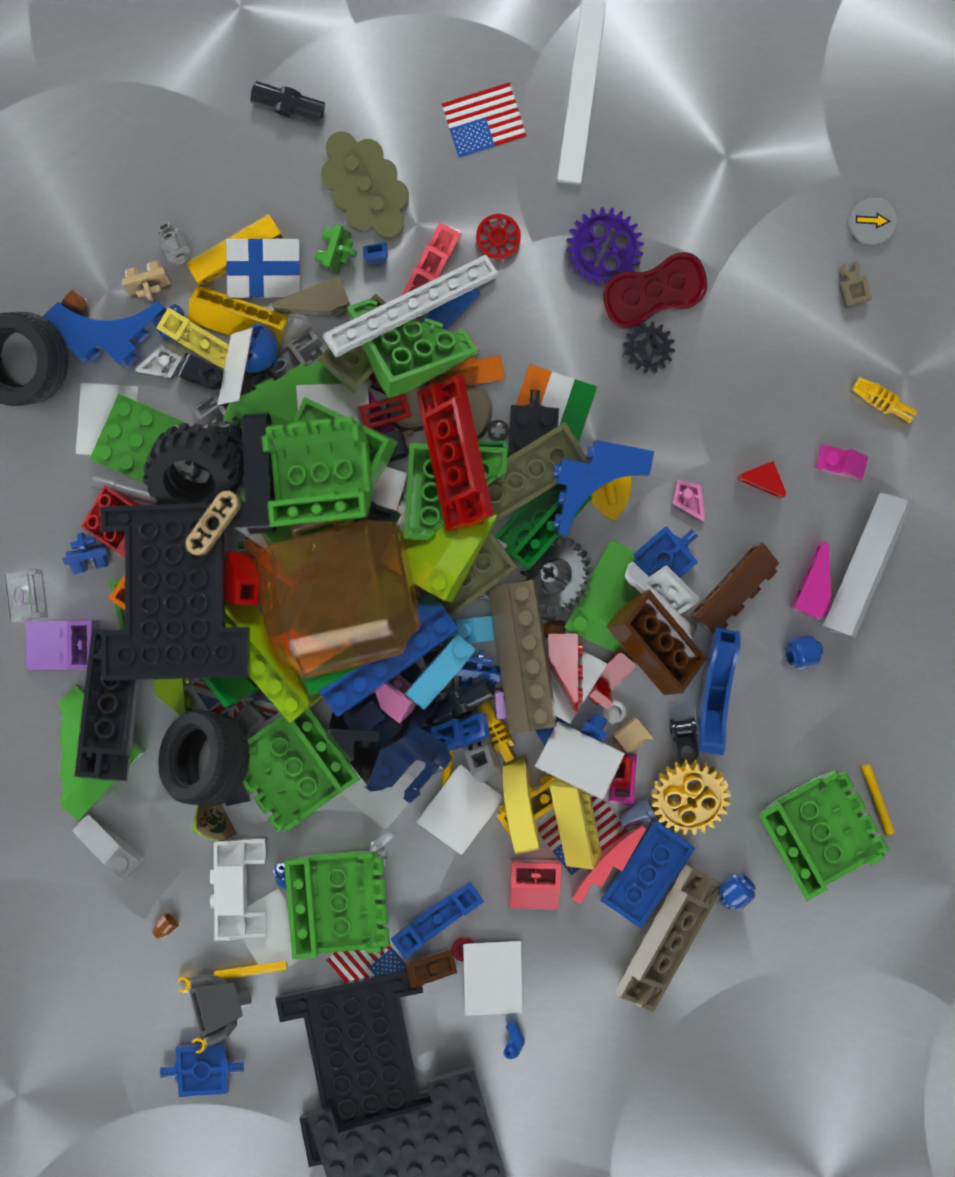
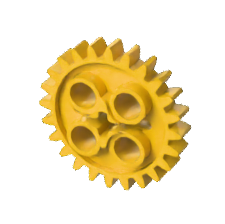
M696 759L693 765H689L688 761L685 760L682 767L675 762L674 770L667 766V775L659 773L660 781H654L655 789L651 790L653 798L650 801L654 814L658 815V822H664L667 829L673 825L674 833L682 829L685 836L688 830H692L693 835H696L699 828L703 833H706L705 826L707 825L715 828L713 821L722 822L720 814H727L725 806H730L728 797L731 794L729 789H727L728 784L724 780L723 774L717 773L715 766L708 770L707 762H704L700 767ZM692 780H698L695 784H688ZM671 794H678L675 798H669ZM707 797H711V798H712V799H711L710 801H708V802H704V801H703V800H704L705 798H707ZM686 811H692L689 815H683Z

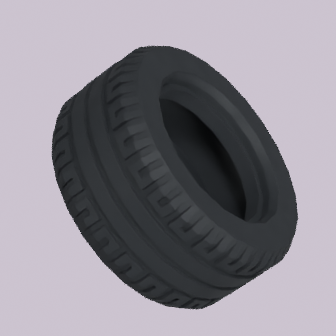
M32 312L0 313V404L6 406H25L44 402L57 393V390L61 388L66 379L69 368V354L66 342H64V338L61 337L57 327H54V324L43 316ZM16 332L24 335L32 343L37 356L35 374L25 385L14 382L7 375L2 365L1 353L3 345L9 336Z
M191 710L182 714L167 729L159 749L158 769L165 790L173 799L183 804L214 807L225 803L237 793L246 778L250 759L247 736L241 725L234 718L226 714L204 710ZM208 738L210 747L209 762L203 777L200 779L198 772L199 753L204 741Z

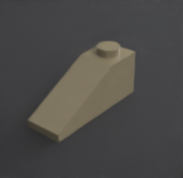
M339 276L271 303L274 311L279 313L330 317L332 315L340 317L348 312L347 306H350Z

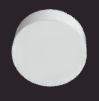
M613 700V704L607 710L602 707V717L607 719V722L610 724H619L626 717V708L620 701Z

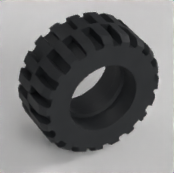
M188 423L179 424L178 429L176 426L168 428L166 432L161 433L157 437L144 465L143 471L145 475L143 478L145 485L148 486V493L151 497L156 498L155 502L158 505L213 503L221 492L229 491L236 494L243 474L242 458L239 453H236L237 447L232 441L230 443L227 441V436L223 433H216L215 429L210 426L207 429L202 427V424L194 423L193 426H189ZM179 461L198 463L211 473L214 480L205 483L190 481L177 471L174 463ZM232 497L230 499L225 498L223 502H231Z

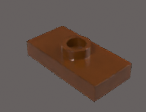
M445 949L405 963L412 988L457 973L452 949Z

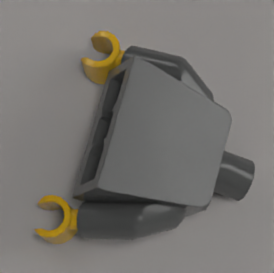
M212 974L195 976L191 980L184 977L177 980V982L186 981V988L178 991L182 993L190 992L200 1035H205V1038L197 1037L192 1041V1043L196 1041L202 1043V1049L197 1050L196 1053L204 1051L207 1045L212 1046L225 1040L237 1027V1019L243 1016L241 1007L252 1002L248 990L237 993L234 983H227L224 978Z

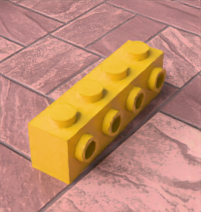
M549 773L539 779L540 784L533 789L529 786L534 821L554 808L550 785L559 778ZM505 803L498 807L500 811L497 813V817L511 836Z

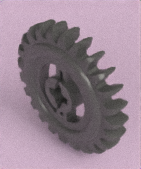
M560 536L529 571H520L522 575L527 576L526 580L520 582L535 580L538 605H540L542 614L547 612L548 615L553 616L555 613L562 615L564 610L571 612L572 604L578 607V599H585L586 596L583 592L590 590L587 583L593 580L592 577L588 576V574L593 572V568L588 566L591 563V558L586 557L587 550L582 549L581 544L574 543V540L571 538L566 540ZM566 560L572 571L571 581L569 571L552 562ZM544 583L556 588L564 587L565 589L559 593H550L545 588Z

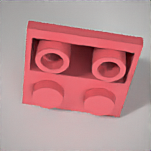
M511 859L510 908L558 910L561 881L560 860Z

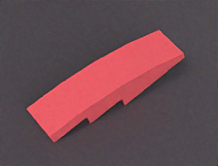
M439 222L430 243L427 244L418 265L414 268L402 295L441 276L462 232L443 222Z
M638 824L602 853L594 869H588L572 892L571 897L573 900L581 904L593 883L602 888L613 867L623 871L646 830L644 825Z

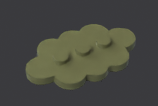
M347 132L333 133L326 143V151L330 160L323 165L321 178L324 185L333 191L332 198L335 206L346 212L348 223L353 229L368 231L374 228L375 232L385 239L397 237L404 228V218L400 211L406 207L409 201V191L403 182L397 180L398 172L395 164L388 159H384L383 149L377 141L364 139L356 142L355 138Z

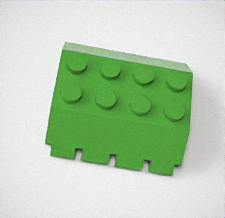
M353 416L335 418V425L331 418L311 421V428L308 421L291 423L287 425L288 431L284 424L267 426L266 435L262 437L263 452L271 453L275 501L268 502L270 527L367 517L373 488L369 444L361 422H355Z
M310 708L292 723H289L281 715L248 739L250 759L243 785L250 794L254 791L258 792V795L253 799L264 814L269 811L273 813L267 819L277 832L282 829L285 832L289 831L304 818L360 780L345 757L326 737V730Z
M836 769L817 776L777 798L758 814L806 901L827 891L826 885L865 863L872 866L883 860L884 853L889 850L881 834L873 835V833L878 831V828L870 813H861L866 809V806L858 792H849L855 786L846 771L839 774Z
M377 851L313 854L284 860L292 960L317 958L319 953L366 950V953L381 952L385 950V947L390 946L389 928L383 927V924H388L387 903H381V900L386 899L385 879L379 878V875L384 874L383 857L377 856Z

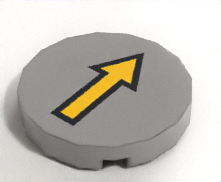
M868 197L859 201L850 211L848 218V227L851 235L859 243L867 246H876L884 243L892 236L897 226V215L893 206L885 199L878 197Z

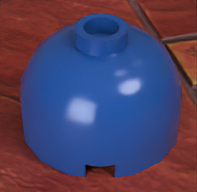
M256 323L251 327L253 329L245 366V372L248 373L263 372L268 367H274L278 361V342L274 334L262 324Z

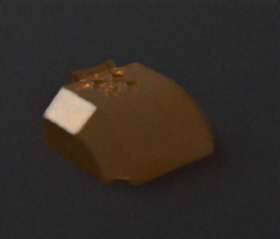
M341 519L290 525L293 539L269 545L254 560L260 580L259 596L263 619L274 654L280 663L293 669L306 679L402 655L407 647L406 643L412 634L416 633L421 627L404 534L395 522L362 520L343 525ZM333 523L334 528L302 536V531Z

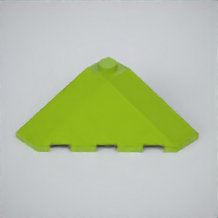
M494 514V516L484 520V524L452 531H446L445 524H443L435 531L436 534L429 541L404 539L403 528V531L392 534L379 564L444 601L452 603L498 516Z

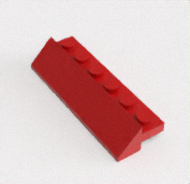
M455 375L441 384L432 383L417 392L446 531L484 524V520L494 516L464 376Z

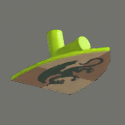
M222 805L214 807L197 806L194 824L192 825L194 833H199L203 837L214 841H223L237 834Z

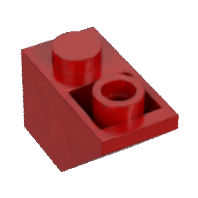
M226 552L225 602L235 605H258L260 579L252 554L249 552Z

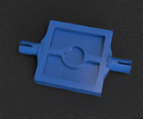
M665 526L634 553L635 560L633 562L648 577L667 565L681 578L698 563L688 547L698 535L695 533L691 536L694 533L693 529H691L680 538Z
M226 1042L217 1043L212 1046L207 1045V1048L201 1053H196V1051L202 1049V1044L178 1045L176 1047L175 1066L160 1067V1078L175 1077L178 1084L179 1097L228 1094L229 1074L244 1072V1062L229 1063L226 1053Z

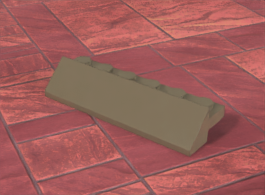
M535 580L511 584L506 583L490 588L488 592L509 732L512 734L557 727L553 704L555 700Z
M685 864L683 870L678 874L673 888L667 894L659 913L654 917V922L648 933L643 937L639 949L632 957L624 976L619 980L614 992L617 996L634 1002L641 1008L655 1011L720 894L719 887L723 883L695 867Z

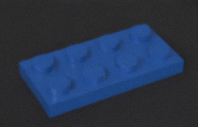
M654 819L637 844L623 871L620 870L600 901L641 929L696 848Z

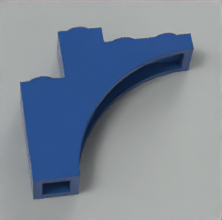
M58 301L43 317L52 322L54 327H57L66 345L84 363L87 364L89 361H95L100 356V351L104 349L118 365L124 368L126 365L129 367L138 359L137 355L141 351L135 344L143 342L149 336V331L154 326L157 327L167 309L159 301H156L149 308L134 316L105 321L78 315L68 310Z
M595 440L593 445H588L586 459L590 460L589 464L561 459L559 464L555 463L553 478L556 479L557 485L565 486L564 490H560L558 504L561 505L560 514H556L553 528L557 529L556 534L568 536L578 509L599 487L621 477L649 476L654 451Z
M716 628L703 669V688L696 708V725H699L698 751L722 756L725 752L729 699L734 671L741 648L740 632Z

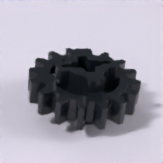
M651 321L649 327H646V324L641 322L640 329L633 326V334H626L625 338L629 342H623L622 347L628 350L623 353V357L630 358L627 362L628 366L633 363L636 365L634 368L635 372L642 368L643 375H646L649 369H651L653 374H656L657 367L664 370L666 368L664 362L670 363L672 361V358L668 355L675 353V349L670 348L675 340H668L667 337L671 332L666 331L664 333L662 331L664 325L661 324L658 328H655L654 321ZM646 333L644 339L634 341L639 335ZM656 335L662 340L663 343H660L656 339ZM650 339V346L653 350L647 357V349L643 347L646 346ZM634 353L639 354V356L642 358V362L639 359H637ZM663 355L659 361L651 363L655 356Z

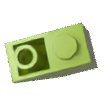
M153 679L154 694L181 716L193 710L192 696H188V686H191V679Z

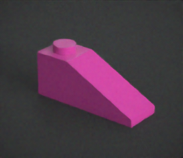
M826 541L818 543L790 606L791 609L816 620L826 617L831 608L829 603L831 599L829 543Z

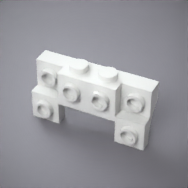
M266 838L214 841V870L210 871V884H214V894L210 896V908L214 909V941L267 936V911H247V864L266 863Z

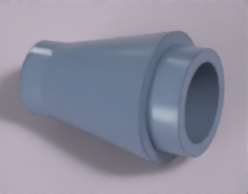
M641 799L623 814H620L619 819L623 827L627 828L650 822L657 815L653 812L650 800L646 799L643 801Z

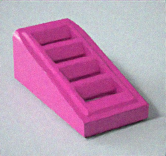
M624 754L623 758L633 759L631 784L628 789L610 787V804L633 805L637 755ZM615 791L629 794L628 797L615 796Z

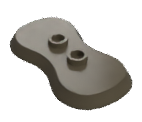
M427 381L405 393L412 417L392 422L391 424L395 428L404 432L407 430H413V432L424 430L417 392L429 386L430 382ZM466 386L477 440H479L486 434L490 426L492 403L488 394L480 388ZM398 400L387 403L386 409L401 405L402 401ZM402 409L386 415L387 418L405 414V411Z

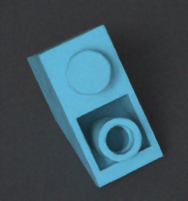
M492 616L455 620L453 622L459 630L449 637L451 638L458 634L467 643L496 640ZM447 638L446 640H444V641L442 642V646L445 644V642H446L449 638Z

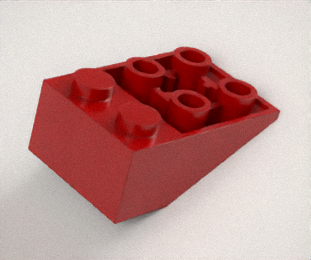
M104 485L81 527L125 558V532H101V507L135 506L139 504Z

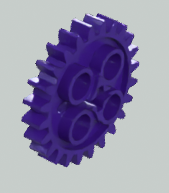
M601 207L598 215L594 209H591L590 218L586 214H582L583 223L577 220L574 222L578 229L569 230V233L574 237L566 239V242L571 244L572 247L567 248L565 252L572 253L573 256L567 261L575 262L576 265L572 268V271L578 269L581 271L578 276L579 279L586 275L588 276L586 283L589 284L592 279H595V285L598 287L601 281H604L606 285L613 276L619 273L635 272L632 265H640L636 257L643 256L644 253L639 251L638 248L642 247L644 242L637 241V238L642 233L634 232L638 224L630 226L631 216L624 220L622 219V210L616 216L614 215V208H611L608 214H606L604 207ZM594 226H602L605 229V235L603 237L595 236L593 233ZM611 228H615V232L607 246L610 251L607 250L603 254L599 266L595 267L594 263L602 250L599 244L602 245L606 241ZM623 236L627 242L626 247L620 248L616 246L615 237ZM583 248H592L595 252L594 258L586 259L582 253ZM610 257L615 260L616 268L614 270H609L605 267L604 260Z

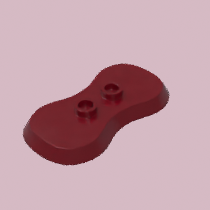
M679 252L669 256L651 270L619 273L613 276L604 287L603 301L607 315L616 326L632 328L633 326H639L641 322H645L659 311L691 308L698 304L707 292L706 272L697 256L688 252Z

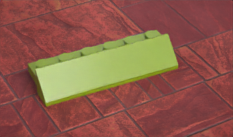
M225 602V627H250V678L289 723H292L309 707L322 698L321 694L318 691L310 696L280 638L281 634L255 605H235Z

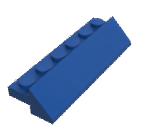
M428 592L352 648L362 665L321 689L319 693L335 715L339 717L430 653L459 629L435 596Z

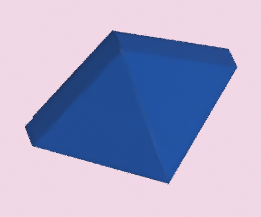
M384 242L364 246V260L379 266L388 258L387 244Z

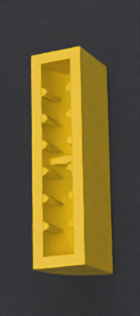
M267 214L227 239H283L271 216ZM226 239L186 262L200 286L203 287L227 273Z
M198 285L189 300L187 319L194 324L229 336L250 329L256 323H260L274 334L278 342L279 351L287 330L289 316L238 298H228L226 294Z

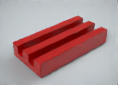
M405 393L389 399L386 398L358 406L363 425L369 428L412 417ZM398 400L402 401V404L370 414L365 412L366 409ZM402 409L405 411V414L371 424L368 422L370 418Z

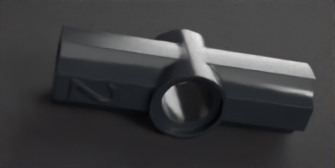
M256 81L251 90L250 102L273 109L277 114L286 118L293 119L298 117L320 124L322 121L325 102L303 96L293 88L286 86L278 88Z
M484 678L465 689L461 688L445 695L444 700L438 702L435 713L426 721V724L439 726L453 719H461L474 712L473 709L496 698L492 684L488 679Z

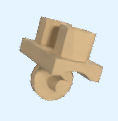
M158 260L149 262L147 264L148 271L141 274L138 268L132 267L125 270V279L121 280L130 298L147 296L149 302L155 301L154 293L161 292V288L171 286L170 279Z

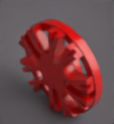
M492 214L483 219L477 228V245L481 252L496 260L508 258L516 252L520 245V228L516 221L507 215ZM497 219L498 226L492 227L490 220ZM502 219L507 220L504 228L500 226ZM512 224L515 231L509 233L506 228ZM484 225L487 226L490 229V232H488L482 227ZM480 233L488 235V239L480 240ZM508 236H517V240L508 239ZM490 241L491 245H489L487 248H484L483 245L487 244ZM506 243H511L515 246L509 250L506 247ZM503 246L505 254H501L499 247ZM496 247L497 254L490 253V249Z

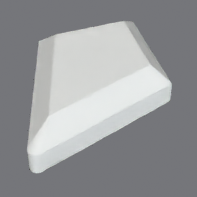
M161 345L135 371L172 379L183 357Z

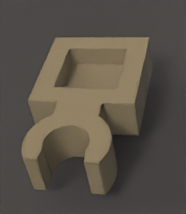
M857 260L852 263V272L846 269L845 264L840 266V273L847 280L841 283L847 307L872 299L866 275L862 277L858 275L860 264Z

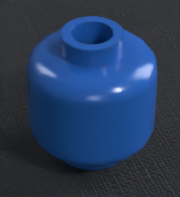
M810 635L789 641L785 649V657L788 664L799 670L819 664L823 654L822 644Z
M733 874L719 887L721 895L719 899L727 909L733 908L740 911L755 898L754 890L756 887L746 875Z

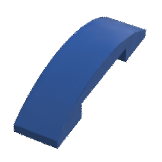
M469 881L430 907L390 940L405 960L423 947L424 943L463 915L465 916L474 910L484 900Z

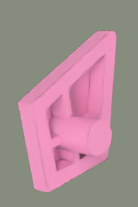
M677 480L672 504L700 521H704L701 485Z

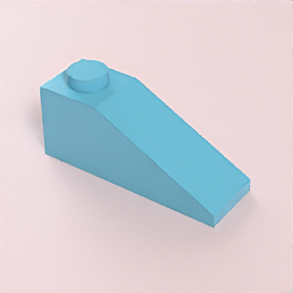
M458 634L452 636L437 652L405 695L424 710L463 667L476 649Z

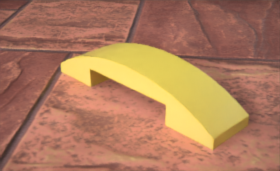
M168 307L156 329L224 370L229 345Z
M524 757L507 763L503 762L504 800L515 853L520 854L540 849L537 825L534 823L528 782L530 781L528 760Z

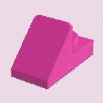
M823 444L820 447L815 469L862 481L868 457L854 449L843 450Z

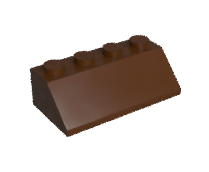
M761 542L753 545L689 616L710 635H714L716 628L726 629L729 625L726 621L732 615L736 617L745 608L743 605L748 597L753 599L761 590L759 585L765 579L769 581L777 573L775 568L779 562L764 543Z
M650 589L644 591L620 608L606 626L663 695L683 694L707 659Z

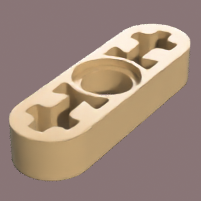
M224 491L216 497L186 540V547L190 553L202 556L210 551L240 509L241 502L236 494ZM232 497L231 503L233 504V506L231 508L226 507L223 510V508L225 507V503L223 502V500L225 498L230 499ZM215 510H223L222 513L226 514V517L224 518L221 514L216 513ZM216 516L220 524L216 530L211 531L207 527V522L209 518ZM203 529L204 532L211 534V538L207 536L203 538L205 534L200 533V531ZM203 538L201 542L204 545L203 548L195 549L196 544L194 540H201Z

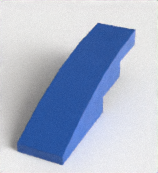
M478 713L464 720L453 719L439 726L428 725L422 728L445 743L449 751L490 738L487 715L484 713Z

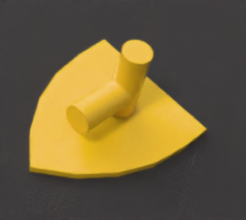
M632 476L612 480L591 494L593 505L613 522L621 515L629 501L632 489Z

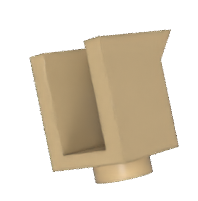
M634 717L613 734L616 740L612 743L621 752L626 751L628 753L630 751L633 753L645 743L644 739H654L641 722Z

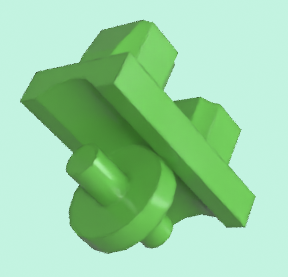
M335 224L334 228H324L322 240L329 243L328 250L319 249L315 257L316 262L336 274H339L342 263L347 264L348 257H356L357 251L352 249L353 240L350 239L351 232L345 230L344 226Z

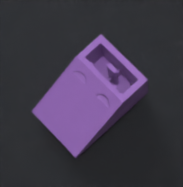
M99 620L25 622L26 670H86L91 630L99 629Z

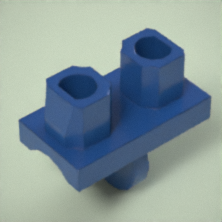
M82 532L77 534L78 541L70 542L71 548L74 550L67 551L66 557L62 558L64 565L69 564L73 574L76 575L87 571L88 568L85 562L87 559H93L96 569L107 567L109 565L108 552L110 547L103 542L95 544V537L86 538V535Z
M479 650V657L470 656L468 661L457 672L459 686L469 687L472 685L473 678H486L495 688L496 683L500 681V666L492 665L493 659L484 658V650Z
M594 714L577 731L602 742L608 734L603 731L608 720L598 714Z

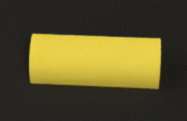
M557 779L550 785V791L566 866L593 870L602 856L590 793L561 779Z

